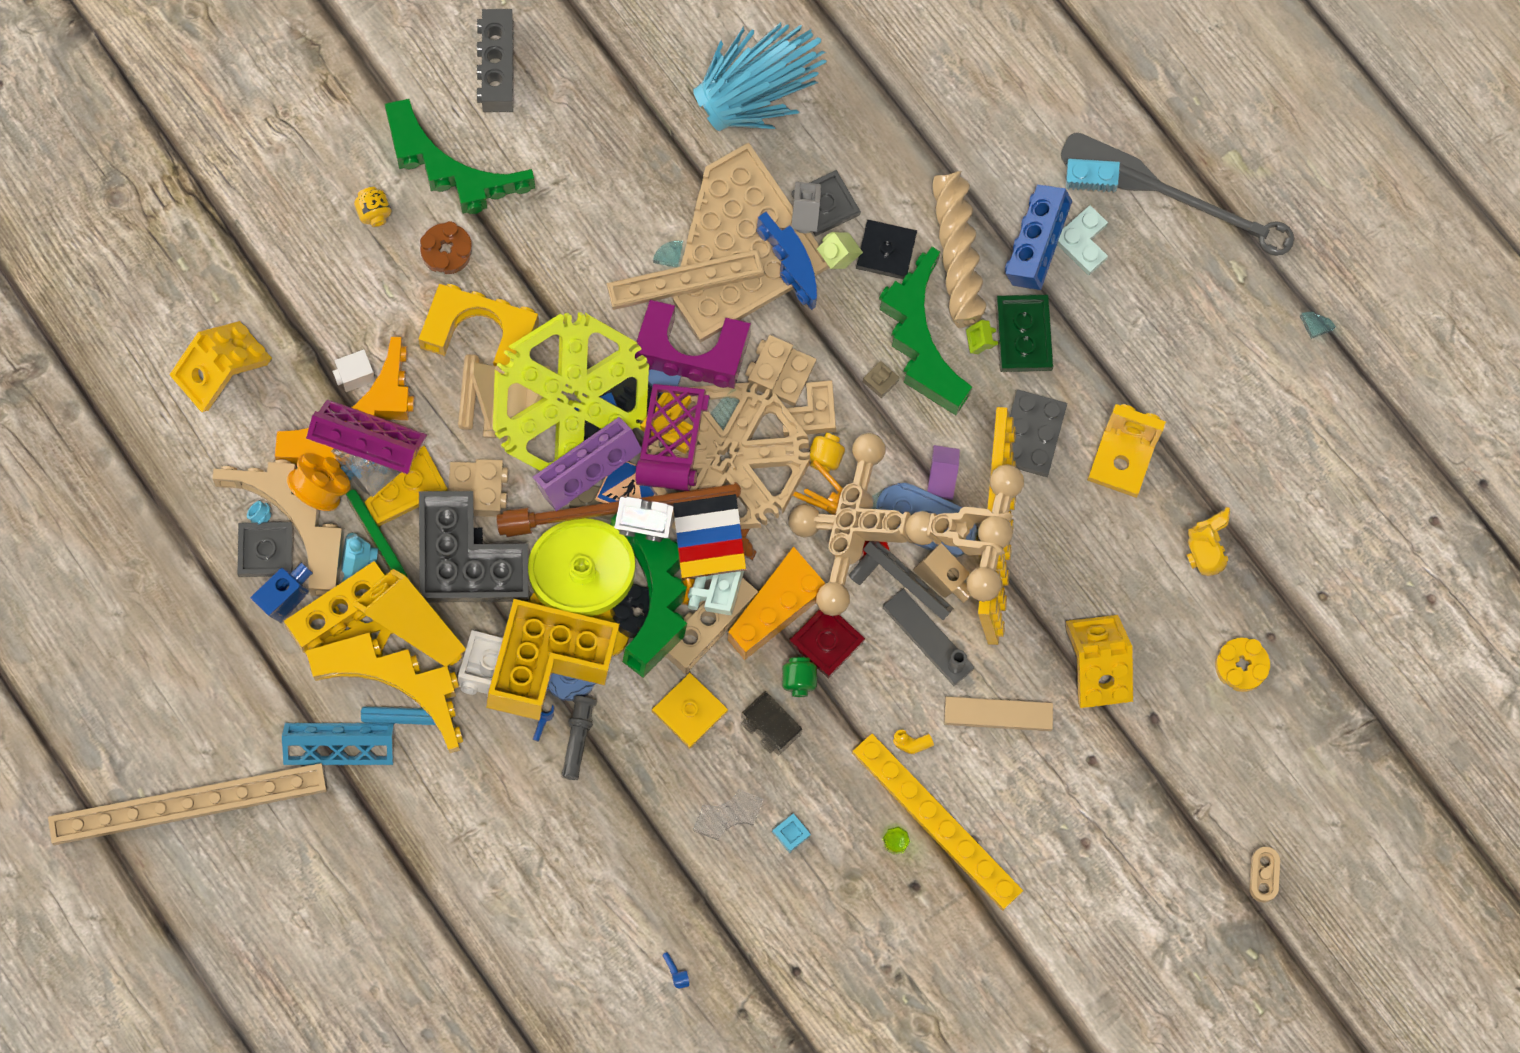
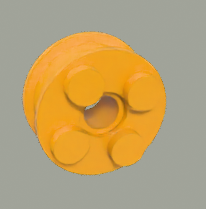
M306 453L301 455L297 461L298 468L292 470L287 476V484L297 498L310 507L321 511L337 509L340 504V496L347 494L351 487L350 480L340 468L339 462L332 457H326L325 459L317 454Z

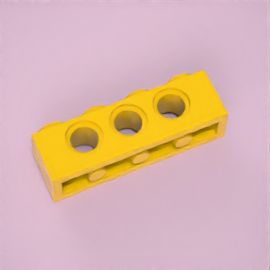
M373 561L284 620L285 628L302 652L305 653L307 650L321 647L324 644V639L330 635L335 637L341 634L347 628L345 625L355 620L357 622L365 618L366 615L352 605L358 599L356 593L361 589L369 590L385 575L376 562ZM338 604H344L348 607L344 614L339 615L333 612L334 607ZM315 619L325 621L324 627L319 630L311 628L310 625Z

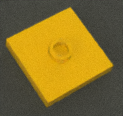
M691 673L652 709V713L689 749L728 712V709Z

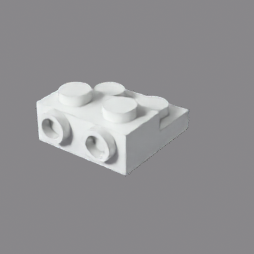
M474 630L471 631L457 678L462 692L470 695L481 692L487 694L488 697L503 638Z

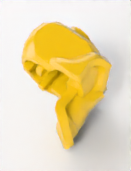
M1225 507V510L1220 511L1208 520L1197 522L1196 526L1188 529V545L1191 553L1187 554L1192 569L1198 567L1201 575H1217L1227 566L1228 556H1224L1225 548L1219 544L1221 539L1218 531L1228 526L1229 507Z

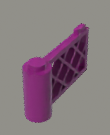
M653 384L641 455L636 467V485L690 491L691 486H696L697 470H693L702 412H708L710 396L705 395V389ZM658 392L670 393L674 400L662 408L657 402ZM689 395L698 396L697 404L690 410H687L681 403ZM678 404L685 413L675 421H672L665 412ZM663 414L670 424L657 433L653 428V421ZM689 417L693 423V429L683 436L676 426ZM674 429L681 438L668 447L661 437ZM657 440L665 447V450L658 455L648 454L649 446ZM682 443H685L689 448L688 458L676 457L672 451Z

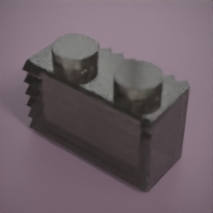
M766 691L741 713V718L743 719L741 724L750 734L756 732L762 739L760 741L761 745L770 754L774 751L779 756L802 734V727Z

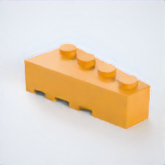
M795 547L787 554L728 632L729 643L744 660L815 605L819 589L826 584Z

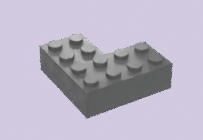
M419 491L420 594L428 603L513 602L514 599L528 602V544H474L473 491Z

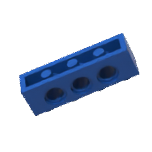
M1037 184L1034 194L1030 196L1027 215L1022 219L1021 232L1014 241L1012 257L1008 260L1005 267V274L1013 286L1036 290L1042 289L1072 204V199L1066 188Z

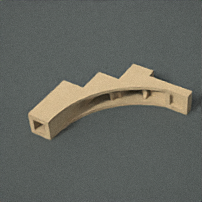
M288 460L268 462L267 472L259 468H249L248 471H242L231 466L213 469L212 479L216 487L239 488L255 493L276 506L293 523L303 539L308 555L309 569L313 572L309 577L308 584L311 596H322L339 585L344 543L342 528H338L334 524H323L322 527H318L320 510L305 504L290 490L287 484V476L292 470L296 469L295 464H291Z

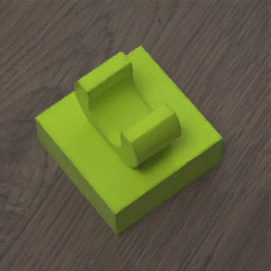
M980 320L966 329L970 354H980L986 349H992L998 345V341H993L992 334L996 332V329L990 327V321Z

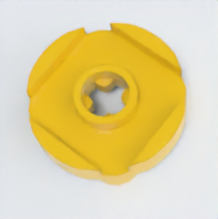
M1235 638L1228 641L1220 649L1215 661V669L1221 682L1238 692H1248L1258 688L1268 677L1270 659L1267 651L1258 640ZM1240 658L1248 661L1247 671H1243L1241 667L1236 666Z

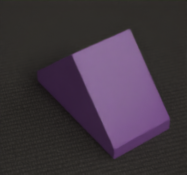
M934 445L927 492L943 499L953 500L959 468L960 449Z

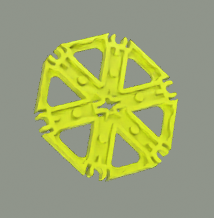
M578 312V319L574 323H572V315L569 313H565L564 316L562 314L557 315L509 345L508 347L516 350L517 353L514 354L509 350H505L504 354L510 357V363L503 365L498 362L497 366L505 372L504 374L495 370L493 430L495 431V436L498 439L508 436L507 441L501 444L505 452L539 471H542L584 441L585 420L602 429L620 417L632 430L634 428L641 430V424L636 420L644 421L647 416L649 364L647 363V358L643 355L635 359V354L641 350V347L633 339L585 313V317L583 313ZM600 333L618 344V351L587 370L588 339L591 334ZM555 334L559 335L558 374L530 358V351L533 347ZM629 377H634L637 381L636 406L630 412H626L599 397ZM519 383L543 397L512 418L508 417L507 401L510 385ZM562 391L570 394L574 393V395L577 396L576 398L579 399L581 403L576 400L569 401V399L566 397L565 394L562 393ZM556 424L554 461L546 462L529 453L526 449L528 441Z

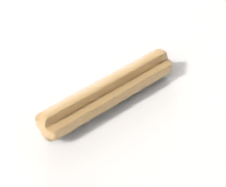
M471 354L465 355L458 420L459 428L462 430H471L473 428L476 391L470 375V366L472 362L479 363V357Z

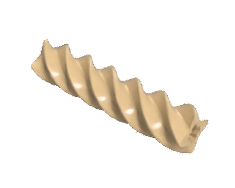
M962 171L949 175L934 176L933 193L937 201L936 216L940 224L939 239L943 248V265L947 273L946 288L950 296L949 311L953 322L958 328H964L982 320L981 317L986 310V302L978 295L983 285V279L974 271L980 260L979 254L971 247L976 238V231L967 223L973 213L972 206L964 199L970 189V185L966 179L960 177Z

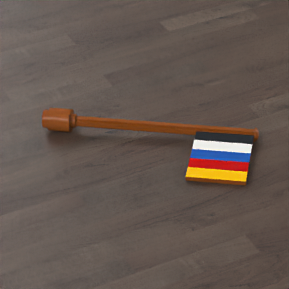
M734 482L735 484L639 498L674 505L673 510L682 580L746 570L737 498L741 494V487L737 482ZM619 501L536 514L535 512H530L528 507L503 511V514L497 515L498 532L500 536L513 537L532 534V528H537V525L617 514ZM625 509V512L635 511V510Z

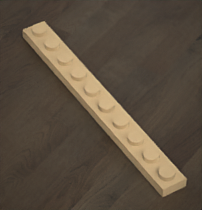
M320 763L49 816L51 843L59 845L327 792L323 765Z

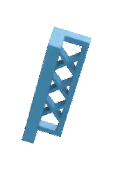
M285 723L282 733L283 765H315L320 763L322 765H393L394 723ZM289 746H300L306 752L302 756H289ZM319 746H328L334 752L329 756H321L315 750ZM347 746H355L361 752L356 756H348L342 750ZM374 746H387V756H375L370 750Z

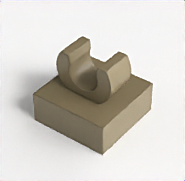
M880 361L863 378L862 382L882 399L899 381L900 377Z

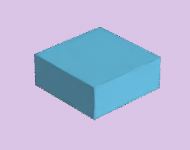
M794 813L772 830V833L789 853L811 836Z

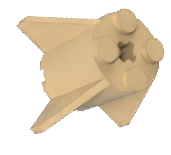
M472 362L470 375L484 416L483 437L497 438L493 430L495 370L503 374L505 372L498 366ZM519 383L510 385L507 401L508 417L512 418L543 397ZM504 436L503 441H507L508 436Z

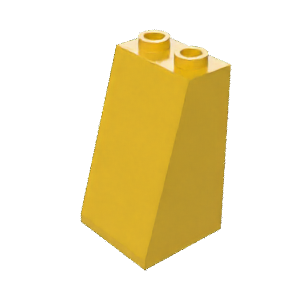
M392 569L352 604L357 610L445 667L457 663L462 658V653L466 650L409 579L395 569Z

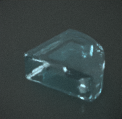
M671 241L662 245L656 251L653 263L677 268L680 262L683 241Z
M1305 312L1300 316L1311 339L1331 332L1336 328L1329 318L1315 314V312Z

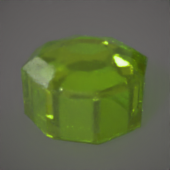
M899 826L888 829L882 839L885 850L893 855L904 853L910 843L908 832Z

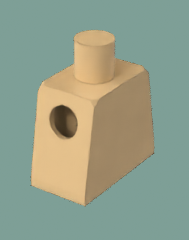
M942 543L930 551L913 569L918 576L944 598L953 593L964 603L971 596L968 592L967 584L964 582L969 576V572Z

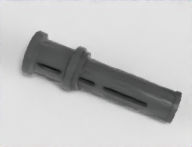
M573 697L575 705L572 718L568 721L571 730L561 774L562 778L568 780L579 779L587 731H590L593 725L590 721L593 707L597 705V701L588 697Z

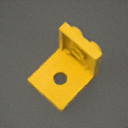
M238 321L199 331L169 375L201 412L209 411L233 375L267 366L272 357L252 336L248 328ZM199 369H200V370L202 371V373H203V376H204L203 381H202V380L200 379V377H199V374H198Z
M1115 404L1087 481L1137 498L1152 453L1163 432L1166 421L1161 420L1159 416L1152 413L1143 414L1135 411V408L1130 405ZM1124 459L1127 462L1128 468L1125 470L1117 469L1114 466V460Z
M1111 615L1066 621V632L1077 655L1078 704L1080 708L1133 702V646L1119 616ZM1102 676H1112L1109 682L1099 683V679Z

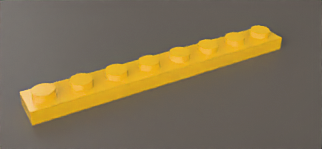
M873 734L869 735L852 751L856 759L1002 911L1023 892L1020 886Z

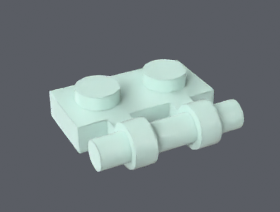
M744 571L695 578L694 585L688 593V608L698 610L699 603L706 601L704 607L707 612L732 616ZM712 579L709 590L704 589L706 580Z

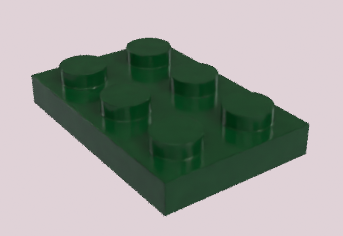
M1048 295L997 296L996 310L1000 372L1052 371L1053 353Z

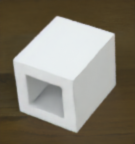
M365 350L334 360L337 368L333 370L337 385L343 384L346 392L375 382L374 373Z

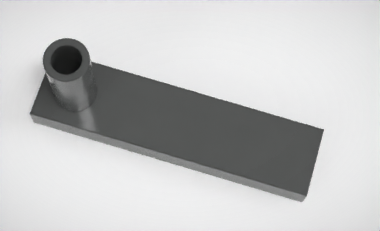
M870 541L863 550L867 554L849 574V577L856 584L861 585L880 564L942 620L954 609L878 541Z
M904 589L883 605L885 612L953 686L957 685L974 670L975 667L967 659L966 653L959 650Z

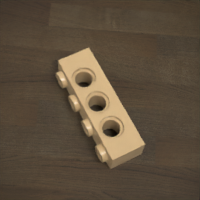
M742 578L732 616L707 612L704 607L706 601L700 602L699 608L694 614L689 612L684 617L685 622H687L685 636H695L697 642L693 645H687L682 639L665 657L686 675L739 619L758 594V591ZM705 616H710L716 622L711 626H706L701 622V619Z

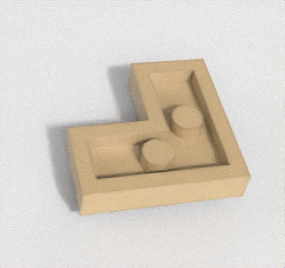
M832 380L806 383L808 406L787 408V410L807 435L836 432ZM783 425L784 437H787L789 432Z

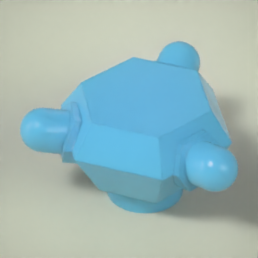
M349 533L345 538L341 570L344 574L342 582L373 561L377 562L378 548L370 547V543L356 533Z

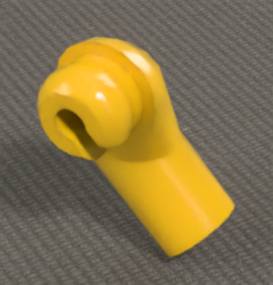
M898 730L894 733L893 742L895 746L908 754H916L934 746L930 734L915 739L909 736L905 730Z

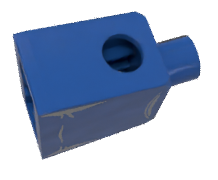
M302 562L291 573L281 568L250 598L268 616L282 623L308 594L309 590L302 584L313 572Z

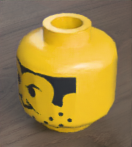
M368 187L358 192L354 206L360 221L363 224H371L372 227L384 225L392 212L386 193L376 187Z

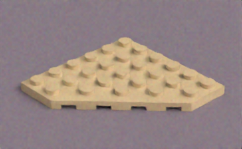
M749 142L705 167L680 267L758 250L764 276L673 297L674 305L700 343L722 330L725 317L741 320L794 289L791 284L789 286L786 285L780 277L781 261L773 253V246L768 240H762L756 230L758 217L765 212L769 214L781 230H784L789 225L791 226L793 206ZM793 229L807 251L815 276L829 269L830 267L817 250L819 244L812 234L800 233Z

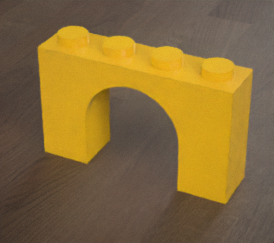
M439 284L418 340L420 349L445 356L453 333L462 321L475 316L487 317L495 321L503 332L493 365L497 366L498 362L507 365L510 363V357L504 354L505 350L516 354V350L508 346L537 329L539 317L533 309L528 307H514L502 299H496L495 301L486 298L485 295L479 292L472 291L468 293L462 291L461 288L453 284Z

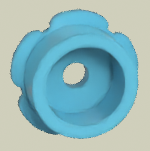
M256 501L249 508L247 518L251 520V523L261 524L268 522L271 517V507L268 503Z

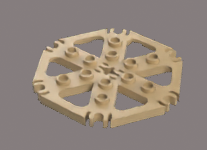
M751 382L736 383L735 389L729 387L720 388L716 385L690 387L705 389V395H709L710 400L736 398L739 400L724 430L721 429L709 412H702L700 434L698 436V445L693 470H697L699 475L696 486H692L690 491L725 486L726 483L732 485L735 484L734 482H737L741 487V494L738 498L747 509V514L740 518L741 529L761 528V523L767 525L768 522L765 514L772 513L778 518V508L782 511V514L784 513L810 465V452H800L802 448H809L807 434L774 392L770 398V389H766L763 395H757L758 385L754 384L751 387ZM698 396L691 397L692 402L687 410H690L697 404ZM769 413L776 415L789 432V437L751 440L762 418ZM689 417L684 420L685 422L693 426V423L689 419ZM657 440L649 446L648 454L658 455L665 450V447L660 448V441ZM677 449L672 451L676 457L688 458L689 450L686 454ZM729 451L731 459L726 458L721 463L720 454L725 455ZM780 466L791 468L792 474L782 493L778 496H772L752 470L755 468ZM650 487L656 496L668 494L664 488ZM673 510V512H672V518H673V520L675 521V518H674V510Z

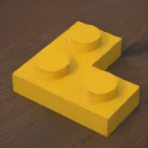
M663 393L657 402L663 408L674 398L670 393ZM690 396L681 401L686 409L692 402ZM676 404L665 413L672 421H675L683 415L684 411ZM662 414L653 421V428L658 433L670 423ZM647 417L640 425L643 432H645ZM685 421L676 426L683 436L693 429V426ZM672 429L661 438L670 446L681 437ZM685 443L675 448L684 454L689 450Z

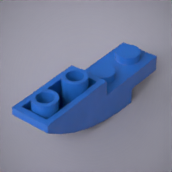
M767 212L763 213L758 217L757 233L762 240H768L773 246V253L781 261V279L786 285L789 286L791 284L796 291L795 294L798 300L803 305L807 304L813 310L816 308L817 287L814 270L804 245L790 225L781 230Z

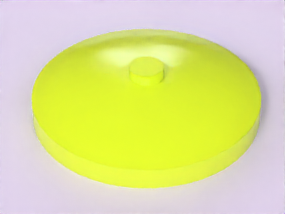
M587 518L564 521L547 530L534 544L528 561L531 587L537 598L546 607L588 617L602 614L618 605L630 591L636 573L633 549L627 538L619 534V530L615 529L612 525Z

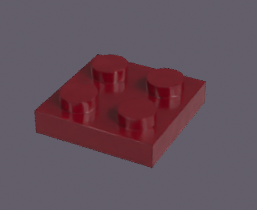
M819 610L790 639L789 643L805 658H810V662L814 663L817 669L829 679L865 642V638L840 615L830 616Z

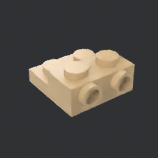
M769 335L767 341L761 340L756 351L759 358L756 363L751 361L745 376L749 377L748 382H751V387L754 384L758 385L759 392L765 393L766 389H770L771 397L774 392L780 401L795 407L817 359L793 349L792 344Z
M476 459V463L450 462L449 491H473V516L497 517L498 514H501V508L506 509L507 493H502L503 483H508V467H503V460Z

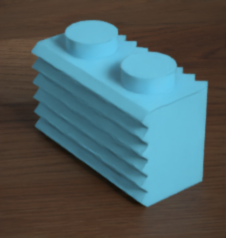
M1068 159L1066 188H1071L1072 190L1075 188L1077 190L1082 189L1083 191L1085 189L1088 191L1092 189L1093 192L1095 190L1098 192L1100 190L1103 192L1106 190L1110 192L1112 190L1114 193L1118 187L1120 162Z

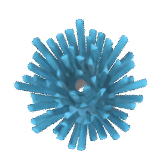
M780 22L751 49L748 47L732 65L731 63L753 36L754 30L752 29L738 46L741 40L740 37L745 31L743 26L724 57L720 52L723 46L721 40L703 82L693 89L697 103L700 107L703 105L709 115L707 119L711 125L719 132L727 127L776 129L773 125L764 124L762 119L800 113L797 109L790 110L784 104L765 108L760 107L770 105L772 101L819 83L814 80L802 84V82L817 76L818 72L810 73L793 82L790 81L826 63L827 60H821L807 68H803V66L824 54L825 51H820L817 54L816 52H811L787 66L786 64L820 44L821 38L817 37L806 45L799 47L813 37L812 29L791 42H788V39L801 30L802 25H799L756 57L789 29V24L780 29Z

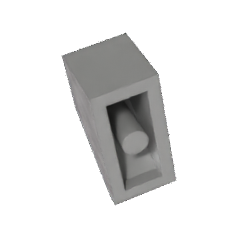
M795 182L791 227L800 233L817 232L821 184Z

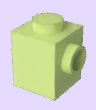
M831 232L822 239L823 243L817 248L830 269H845L863 253L849 232Z

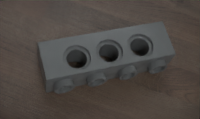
M482 9V19H477V34H482V42H477V57H482V65H477V80H482V88H477V103H482L483 112H513V10ZM494 35L500 36L497 40L490 39ZM494 58L500 59L497 63L490 62ZM494 81H498L501 83L498 86L490 85V83Z

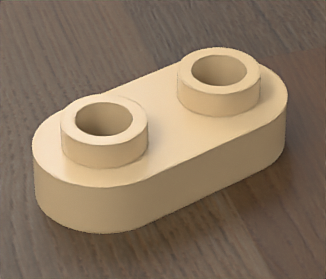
M1270 847L1259 848L1253 854L1250 870L1251 896L1258 902L1266 903L1274 899L1279 891L1280 857ZM1260 859H1267L1269 862V866H1262L1260 863ZM1259 885H1265L1267 893H1261Z

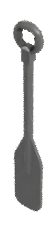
M1071 134L1063 146L1061 159L1066 165L1068 159L1120 162L1118 188L1129 191H1157L1248 231L1249 234L1259 238L1261 247L1270 255H1283L1293 247L1294 234L1285 223L1276 221L1264 226L1254 221L1251 222L1161 182L1137 157L1085 134ZM1276 227V230L1282 233L1286 231L1289 238L1285 239L1284 249L1277 250V247L1271 244L1267 246L1264 239L1267 238L1270 228Z

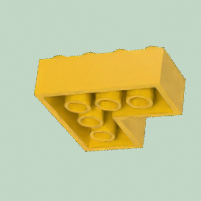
M514 599L490 684L486 708L540 720L552 673L605 685L619 624Z

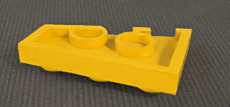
M424 445L414 459L408 474L399 471L380 486L364 503L379 527L418 508L419 491H448Z

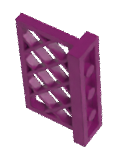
M326 400L318 412L315 411L312 415L306 439L408 474L414 459L426 441L427 434Z

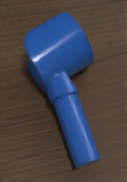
M553 705L549 713H541L532 740L539 742L546 722L552 720L554 716Z
M664 953L662 956L670 969L674 986L678 989L689 987L687 970L678 972L669 953Z

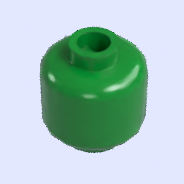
M789 658V662L782 667L783 689L792 692V697H808V692L817 688V666L810 662V658Z

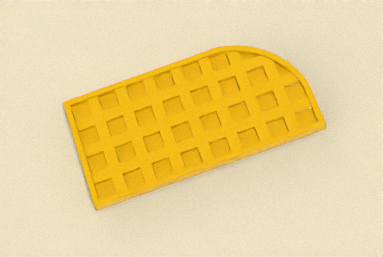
M997 407L991 475L1001 465L1008 464L1016 467L1012 442H1015L1016 427L1014 426V418L1009 416L1008 408ZM989 487L988 509L992 512L996 495L991 487ZM1016 497L1011 498L1009 513H1011L1010 510H1015ZM1010 519L1009 522L1012 529H1014V520ZM1011 544L1003 548L1005 554L999 555L995 571L1001 579L999 594L991 601H979L978 615L987 643L990 645H999V637H1004L1005 621H1003L1002 611L1007 609V595H1005L1004 586L1009 584V570H1007L1006 560H1011Z

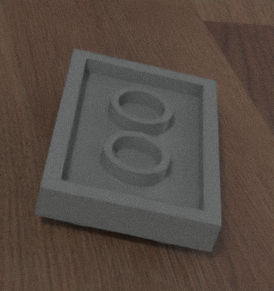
M1017 389L1010 417L1014 418V426L1016 427L1015 442H1012L1014 461H1016V467L1019 470L1048 477L1068 403Z

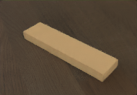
M945 697L944 725L1052 731L1053 703Z

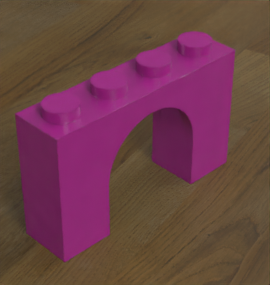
M650 300L636 341L641 350L635 354V359L641 355L645 356L649 364V370L661 371L669 376L678 375L686 377L695 382L712 383L720 388L729 387L735 389L750 339L751 323L725 317L719 340L712 350L697 356L685 355L674 349L669 342L675 321V305Z

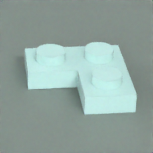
M1091 205L1062 229L1057 244L1088 276L1108 258V255L1092 241L1096 235L1107 227L1108 222Z

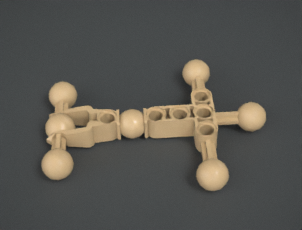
M866 433L859 436L852 446L853 456L858 462L853 483L843 488L836 515L820 514L815 507L803 504L795 507L788 517V525L791 531L803 538L813 536L818 530L832 531L829 540V550L835 555L831 577L829 583L823 585L816 595V603L824 614L837 616L847 610L850 604V594L845 587V581L849 565L856 563L860 559L865 541L895 543L908 541L918 545H927L931 542L940 545L943 542L945 545L960 548L966 555H982L980 567L969 574L967 589L974 599L982 602L991 601L999 594L1001 589V579L995 571L998 557L1005 554L1003 548L1010 543L1013 537V529L1009 522L1013 517L1009 513L1011 498L1021 493L1024 486V477L1017 467L1008 464L1001 465L992 472L990 487L996 495L992 512L989 509L963 507L959 513L936 515L935 513L931 514L920 511L911 515L909 512L902 514L896 510L872 509L874 500L867 492L872 468L882 461L886 448L883 440L878 435ZM981 523L978 529L980 541L965 540L974 524Z

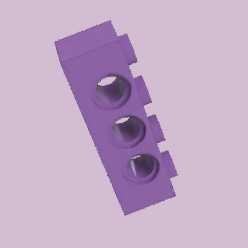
M618 417L533 476V479L544 499L557 511L583 492L589 490L597 482L610 475L617 468L633 459L641 452L642 448L632 429Z

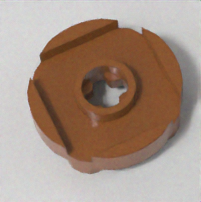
M452 221L431 227L420 239L422 260L434 272L454 274L464 269L470 261L472 253L471 239L462 227L457 226ZM441 245H452L451 252L448 254L446 251L440 252Z

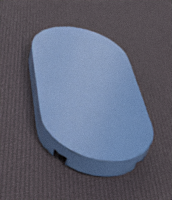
M898 483L887 487L882 491L876 503V509L896 510L902 514L909 512L911 515L920 511L931 514L935 513L936 515L959 513L962 508L908 483ZM974 524L965 540H976L977 526ZM931 542L927 545L918 546L932 551L938 544ZM941 542L954 557L965 554L960 548L948 546Z

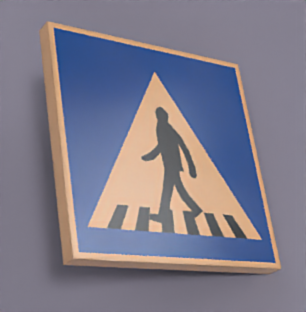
M626 462L605 477L595 500L601 503L620 501L621 495L633 498L656 495L650 487L636 485L637 465ZM641 511L625 512L642 520H645L647 515L646 512Z

